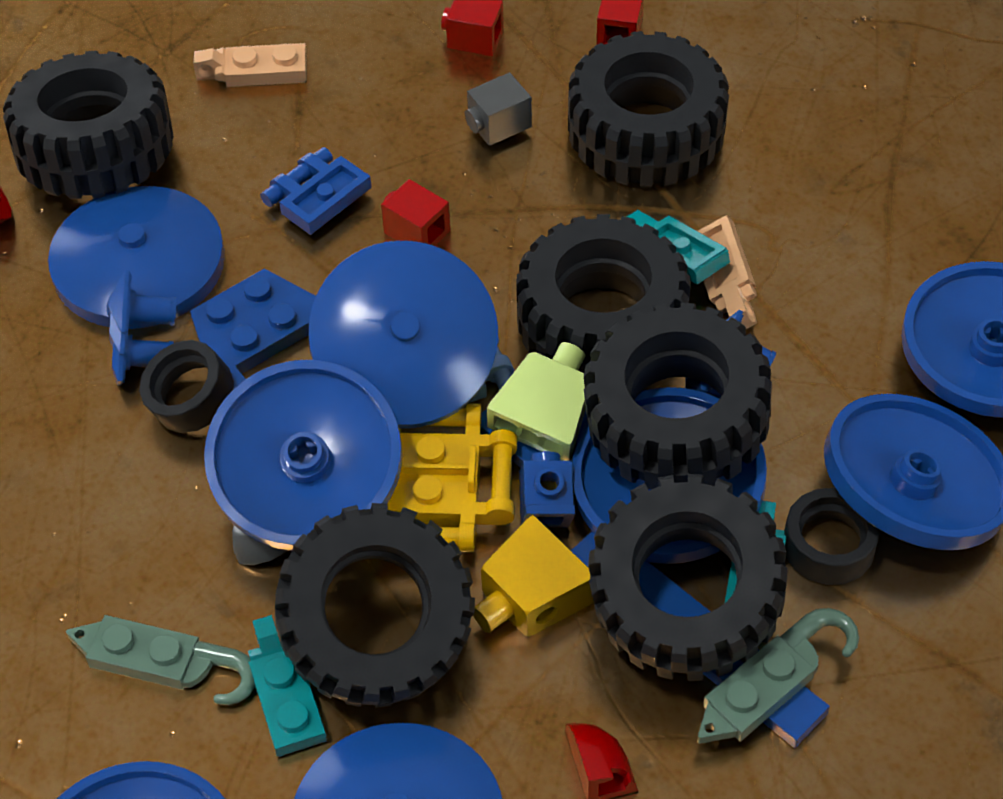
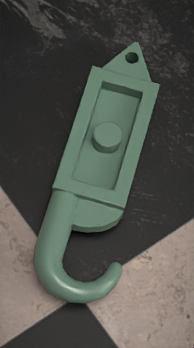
M832 608L816 609L803 616L781 636L777 635L757 654L747 660L704 697L703 707L706 710L697 742L701 744L736 737L741 742L814 678L819 666L818 655L808 639L823 627L835 626L845 633L847 639L842 655L850 657L857 649L860 639L858 628L853 620L839 610ZM706 729H711V730H713V732L709 733V732H706L705 730H706Z
M104 615L101 622L66 630L69 640L86 656L85 658L90 668L181 690L200 683L208 675L213 665L235 670L240 674L241 682L234 691L214 696V702L221 705L239 703L247 698L255 688V682L249 666V661L251 660L248 655L237 649L200 641L197 636Z

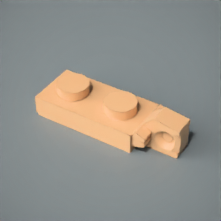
M306 44L226 47V49L222 47L216 50L212 48L194 51L197 80L216 79L224 81L227 87L305 83L307 81Z
M725 215L698 230L699 233L726 247L730 259L729 264L703 281L709 299L717 307L718 311L723 312V314L728 312L729 317L738 310L743 311L742 315L744 316L741 324L746 326L747 329L757 324L754 310L749 302L757 297L755 290L757 287L735 224L728 215Z

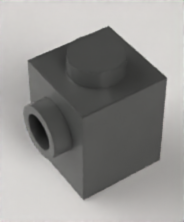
M510 72L467 91L468 109L465 110L466 122L471 131L479 133L489 146L532 127V97Z

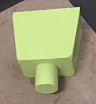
M567 342L559 345L553 359L536 352L529 353L487 407V427L492 430L506 429L513 431L517 435L519 442L542 452L551 451L559 453L560 460L570 461L586 411L584 373L578 371L585 358V353L579 347Z

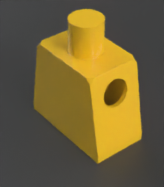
M532 515L484 563L481 569L482 591L486 598L475 606L473 617L479 626L488 633L508 619L523 635L533 636L593 603L589 583V568Z

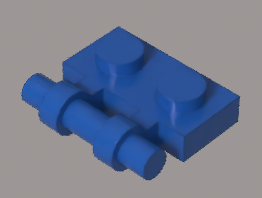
M322 147L314 154L307 153L300 158L298 166L286 175L280 173L272 179L270 187L263 191L260 196L268 207H272L280 201L281 214L311 235L371 189V177L342 156L331 162L333 160L331 152L327 148Z

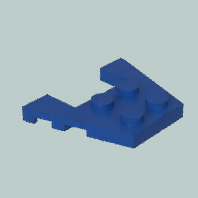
M264 268L190 310L198 341L206 343L229 367L234 380V389L246 380L242 375L243 373L309 335L310 313L316 296Z

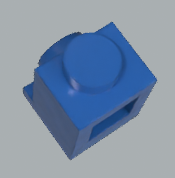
M543 451L531 455V460L523 461L519 471L521 525L530 516L534 515L545 527L569 528L575 516L572 461H560V454L556 452ZM540 481H555L557 488L546 490L541 486Z

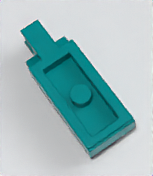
M636 210L627 216L634 219L636 225L643 227L646 223L659 232V238L666 236L677 247L676 253L679 252L684 257L688 266L687 274L690 276V281L695 284H699L730 263L729 252L726 247L669 215L660 221L655 220L640 210Z
M272 615L253 620L259 648L248 651L251 660L249 661V666L277 757L326 742V733L309 681H304L295 671V666L290 658L286 657L280 644Z

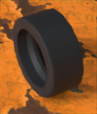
M188 340L176 342L162 349L149 361L141 376L139 392L143 404L167 429L180 433L193 432L211 424L218 408L233 391L234 380L229 367L206 343ZM208 368L205 384L192 399L178 405H166L168 391L182 374L192 369Z
M836 488L816 489L802 495L790 507L784 535L786 536V558L795 571L810 581L825 585L846 584L860 578L872 565L880 529L860 516L842 498ZM831 518L842 521L853 528L860 537L859 547L847 554L831 555L820 552L810 546L802 536L803 526L816 519Z

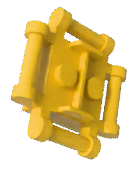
M467 404L466 408H462L452 416L437 423L427 425L466 427L465 434L401 433V428H399L402 443V466L396 489L388 502L387 509L401 512L402 508L405 507L417 512L415 518L425 524L432 520L443 529L440 535L449 544L454 541L461 552H474L477 525H506L514 521L515 504L510 499L512 455L517 451L518 437L513 431L506 429L495 430L491 434H481V404ZM481 457H493L491 499L487 502H478Z

